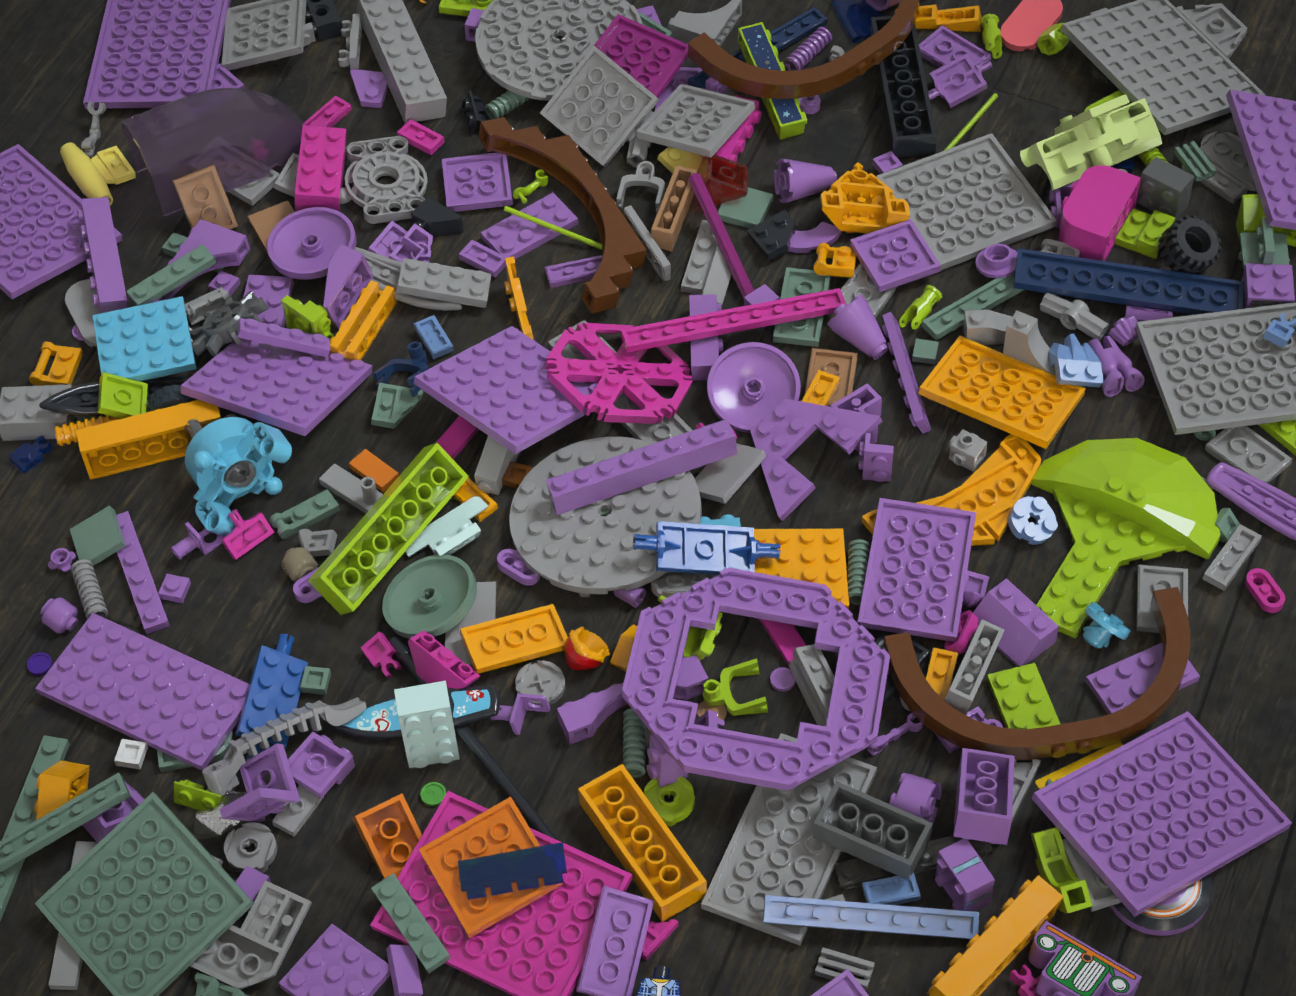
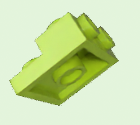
M1133 208L1116 236L1115 244L1157 259L1161 252L1158 250L1159 238L1175 222L1176 217L1154 210L1153 214L1150 215Z
M288 295L281 300L287 329H299L309 334H321L329 338L330 342L334 335L330 332L331 320L327 318L328 314L324 307L321 305L317 306L312 301H308L303 305L301 301L294 300Z

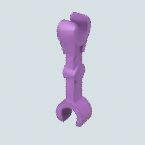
M910 713L905 724L892 729L887 735L877 737L876 743L868 747V752L872 756L878 755L889 742L899 739L907 731H920L923 723H912L911 721H914L917 717Z

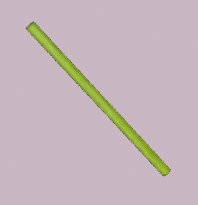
M996 93L990 97L944 151L953 148L997 99L998 95Z
M508 206L504 208V211L602 250V244Z

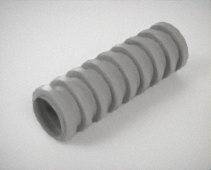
M86 559L76 561L71 566V571L87 620L92 613L106 618L108 611L92 562Z

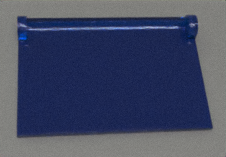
M831 0L853 43L858 42L861 37H870L871 17H883L882 12L874 9L866 0Z

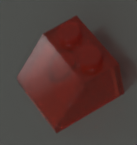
M715 154L712 157L705 156L697 173L701 174L714 204L718 205L746 197L748 194L747 166Z

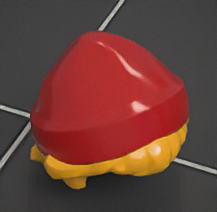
M584 627L571 630L569 637L564 643L565 658L568 666L573 670L584 671L596 668L604 662L606 656L610 655L607 644L596 634L585 630Z

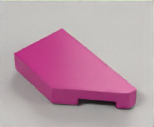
M673 919L670 922H649L641 957L647 961L678 927V921Z

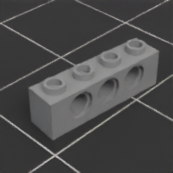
M983 619L944 699L950 706L964 715L968 712L1005 631Z

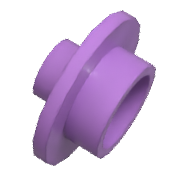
M992 244L977 255L976 268L981 274L991 278L1010 276L1015 273L1017 252L1005 244Z

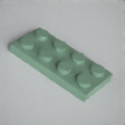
M786 267L780 299L829 290L831 276L818 275L814 270ZM824 315L775 324L773 342L819 347Z

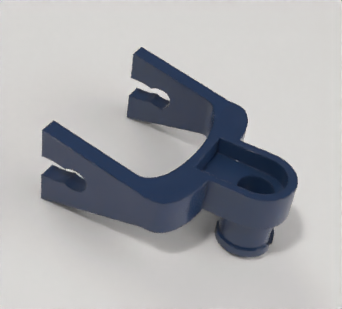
M415 341L408 344L409 355L405 359H392L373 372L374 379L378 380L376 383L377 390L379 383L386 384L392 373L396 371L415 372V374L407 378L408 385L413 386L410 389L411 396L416 397L421 388L414 385V378L416 375L429 369L427 355L422 349L421 342L417 343Z

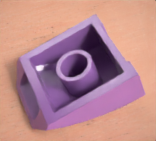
M126 783L131 797L81 825L96 840L97 844L144 801V798L128 783Z

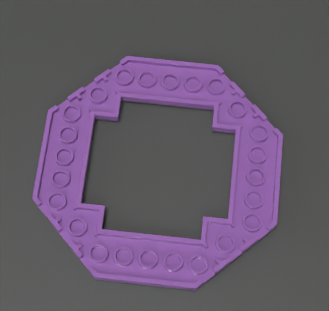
M726 568L720 571L718 576L710 580L706 578L692 585L690 590L682 594L678 592L662 600V604L652 609L648 607L641 611L621 696L684 772L788 791L876 743L890 655L885 649L881 650L874 642L875 638L863 625H858L852 618L853 614L841 601L837 602L831 595L832 591L826 585ZM720 611L817 629L814 648L839 653L826 727L800 722L796 743L694 724L698 703L674 699L690 626L715 630Z

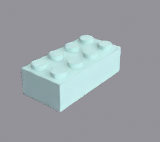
M446 681L394 689L397 713L409 768H423L430 764H446L453 760H459Z

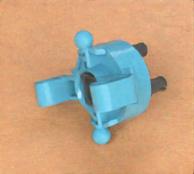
M233 413L208 424L204 428L196 419L187 422L190 427L185 425L186 431L192 437L185 453V466L199 487V490L194 495V499L198 500L195 512L208 531L222 536L229 534L235 527V524L228 516L231 512L228 507L234 499L250 492L259 494L263 489L270 495H277L281 492L283 488L282 482L279 478L272 477L274 469L271 463L272 460L285 463L289 460L292 453L290 443L279 429L261 422L253 425L250 421L239 418Z

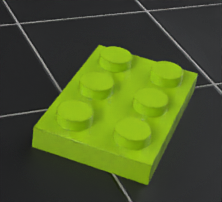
M1035 663L987 674L986 680L1006 728L1032 729L1060 724Z

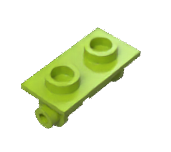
M187 779L174 782V803L221 817L220 809L222 804H226L229 796L227 794L218 795L209 792L208 788L205 791L203 785L190 782Z

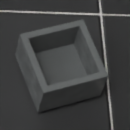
M1155 157L1141 174L1136 203L1152 211L1157 210L1176 217V221L1188 207L1194 175Z

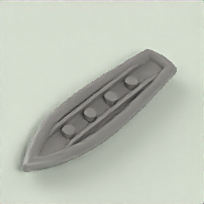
M358 247L355 248V251L364 255L374 275L372 281L379 283L381 291L386 286L394 287L396 300L432 310L448 311L462 309V305L459 303L397 293L402 262Z

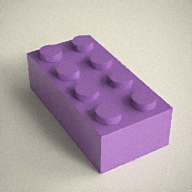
M962 748L958 770L953 837L1007 845L1012 822L1015 756Z

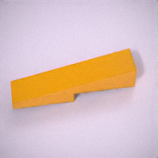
M936 4L919 6L915 28L937 30L943 25L951 31L981 32L980 21L982 16L980 7L970 6L938 10Z

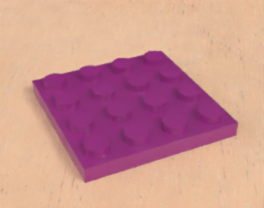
M617 14L594 45L657 98L660 97L688 58V44Z

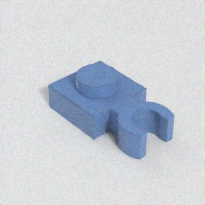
M1285 313L1280 314L1278 321L1274 319L1263 336V338L1283 348L1292 337L1296 324L1295 318L1292 321L1285 320Z

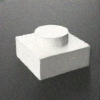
M122 739L114 760L116 766L141 769L148 749L146 742Z

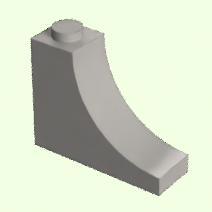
M731 0L724 7L707 13L678 11L676 16L670 19L668 30L672 32V38L686 44L705 32L714 42L721 46L742 15V0Z
M1016 310L1006 326L1003 354L1056 376L1055 367L1050 366V348L1043 340L1038 329V319Z

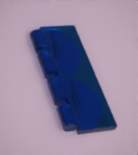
M563 842L458 861L461 891L467 892L468 900L487 897V887H490L492 896L513 892L512 883L517 882L518 891L540 887L539 878H543L545 886L563 883L562 874L567 873Z

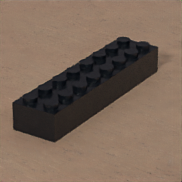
M893 16L871 17L870 37L881 30ZM914 24L904 42L894 52L884 58L881 63L876 65L890 148L897 158L934 155L936 153L937 134Z

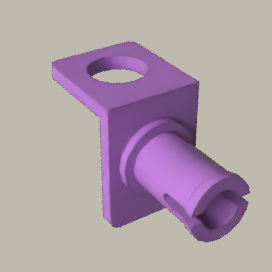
M187 522L185 526L188 536L170 548L179 560L195 548L200 549L206 555L222 544L220 539L224 536L216 534L217 539L214 542L206 543L204 541L205 536L213 532L205 528L198 533Z
M518 693L515 704L513 706L500 705L499 714L491 717V720L510 721L515 735H520L526 710L550 712V705L544 695ZM530 701H538L542 705H534Z

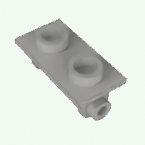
M220 287L186 303V314L190 323L194 325L205 320L203 317L205 312L213 313L225 305L226 298L230 297L227 290H223Z

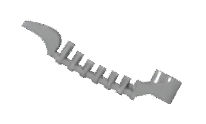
M356 697L339 705H328L320 700L313 704L306 703L302 708H294L288 714H281L279 718L273 721H266L267 724L261 727L253 728L254 731L249 734H242L241 738L236 741H229L230 747L224 758L207 766L202 771L209 792L224 795L239 784L236 773L246 763L243 754L248 753L249 756L257 755L258 753L255 748L257 743H259L261 749L269 748L268 737L271 736L273 741L279 742L282 740L280 734L282 730H284L287 736L294 735L293 725L295 724L300 732L308 731L306 719L308 718L313 731L322 730L319 716L333 726L343 725L361 714L367 708L366 702H362Z

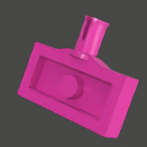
M235 509L232 513L228 514L235 527L220 540L231 557L236 560L272 535L274 531L262 513H257L249 520L243 521L237 509Z

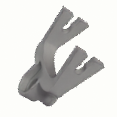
M643 161L639 163L636 175L630 174L622 177L616 198L617 207L620 211L623 208L626 188L630 186H648L658 190L655 203L657 207L656 214L658 213L664 198L665 182L661 178L654 177L655 170L651 162Z

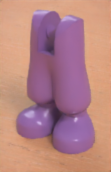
M1111 336L1103 337L1104 349L1097 338L1088 342L1101 362L1103 379H1105L1102 384V391L1105 396L1113 397L1121 392L1123 385L1129 392L1142 387L1145 381L1143 374L1132 367L1131 360L1119 349Z

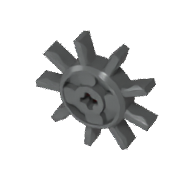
M249 291L239 302H234L231 297L226 298L225 305L213 313L205 312L203 314L205 318L203 326L190 331V336L193 340V351L199 356L208 349L212 356H216L223 345L232 341L237 345L241 344L242 341L241 338H238L237 330L239 318H250L261 322L257 315L269 309L262 297L257 299L253 291Z

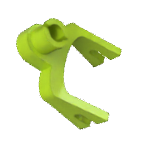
M757 658L724 668L720 675V683L714 679L707 680L703 686L704 702L711 707L726 705L728 712L733 716L768 713L766 697L738 704L733 699L730 691V682L733 677L759 674Z

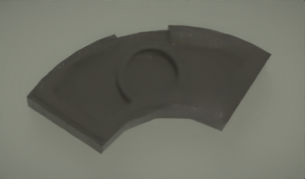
M226 790L223 799L216 807L207 811H196L191 832L196 839L213 838L224 834L236 826L241 820L222 819L220 809L248 793Z

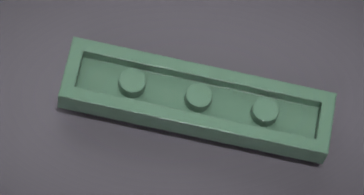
M202 244L127 290V293L137 306L153 303L216 264V260Z
M394 873L371 888L428 973H431L451 959L449 953Z

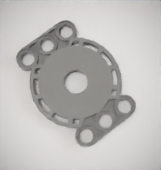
M393 136L357 141L347 146V159L353 163L346 171L345 188L349 197L356 204L363 207L364 219L368 223L376 224L412 218L411 213L415 210L411 206L414 204L420 205L425 200L423 195L427 189V173L416 159L407 155L408 140L405 137ZM394 145H403L404 147H403V148H400V149H397V148H394L393 146H394ZM378 147L383 149L382 151H379V152H376V151H373V150H372L373 148H378ZM355 150H358V151H361L362 153H360V154H358V155H355V154H352L351 152H352V151H355ZM381 176H391L396 179V182L384 185L376 182V180ZM349 183H353L352 189H350ZM419 186H423L421 191L418 192ZM397 207L400 211L392 212L389 209ZM369 211L379 212L377 215L368 214Z

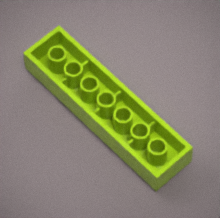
M438 443L424 447L309 578L308 582L340 615L354 612L469 476Z

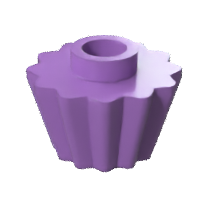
M1136 317L1121 318L1114 323V328L1108 334L1122 346L1132 343L1138 338L1135 329Z

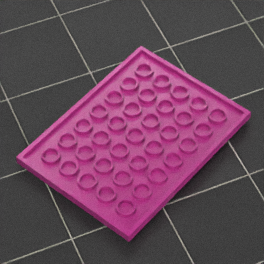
M448 791L397 878L449 953L451 959L445 962V964L512 996H570L579 980L601 888L607 886L626 892L633 879L632 874L531 829L563 885L469 938L419 851V848L488 810L481 805ZM381 906L370 925L371 928L405 945H409L384 907Z

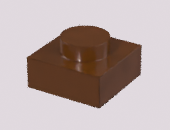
M510 461L502 478V484L518 489L523 479L533 467Z

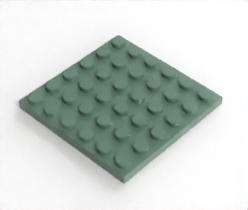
M154 792L142 801L35 903L114 996H159L255 904Z

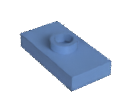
M434 315L414 323L415 331L433 359L454 351L452 343Z
M914 872L910 880L900 876H893L862 883L866 903L898 905L917 901L921 898Z

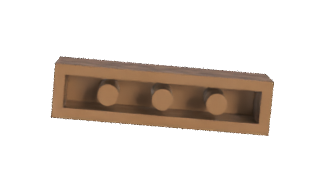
M677 165L675 167L651 228V236L660 249L673 251L694 196V191L688 179L691 174H696L697 170Z

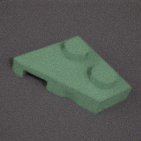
M379 383L371 425L394 429L422 399L423 390H420L416 397H413L410 392L411 388Z

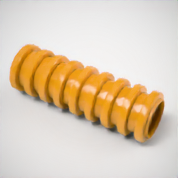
M100 415L98 419L92 417L89 421L84 419V422L79 420L76 424L71 422L68 426L66 424H63L62 427L55 426L54 431L57 443L60 446H63V443L69 445L71 441L77 443L76 430L119 420L120 418L108 415L102 417Z

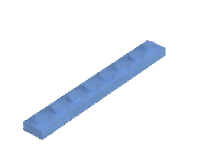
M765 895L763 923L972 939L978 934L979 912Z

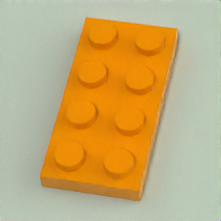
M553 604L460 628L461 639L473 668L478 674L564 651V643L568 638Z

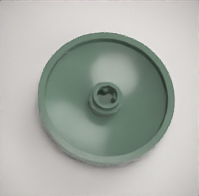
M433 555L422 558L404 568L389 584L383 598V615L391 629L404 638L410 639L423 630L436 637L452 629L468 614L477 594L476 578L469 566L457 557Z

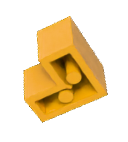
M59 761L40 773L36 783L39 794L34 806V813L37 814L36 820L87 791L89 765Z

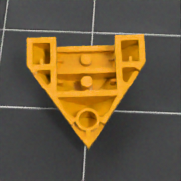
M859 162L854 165L852 171H847L831 185L830 190L824 191L820 196L822 211L840 231L847 233L869 234L910 219L908 202L903 198L897 199L893 195L894 191L872 173L868 174L863 171V166Z

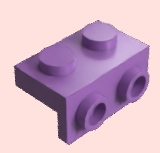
M866 433L865 441H860L858 470H863L862 479L891 482L894 446L870 444L871 433Z

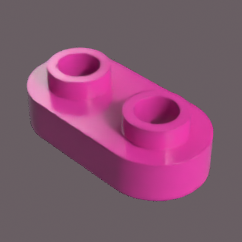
M1260 568L1250 570L1245 580V586L1264 611L1269 613L1279 612L1285 602V595L1266 570Z
M968 610L960 615L957 641H946L944 648L947 651L957 652L959 655L967 651L972 634L978 628V617Z

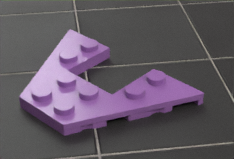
M783 398L750 431L755 447L765 452L766 457L761 462V466L777 515L781 521L815 489L812 482L785 460L816 429H819L840 448L850 454L860 444V441L865 439L866 433H871L882 422L880 416Z

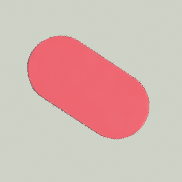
M1022 0L1001 27L1002 43L1007 48L1018 52L1038 47V38L1042 32L1046 31L1050 26L1057 24L1061 19L1063 11L1062 2L1060 0Z

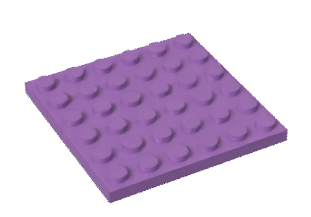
M513 326L416 375L414 378L416 386L514 454L521 452L586 415L587 408L583 412L578 410L548 380V370H545V362L551 351ZM569 381L584 395L592 394L598 384Z
M241 338V344L237 345L232 342L181 385V394L306 436L372 374L373 365L364 363L361 360H349L340 353L331 354V351L327 358Z

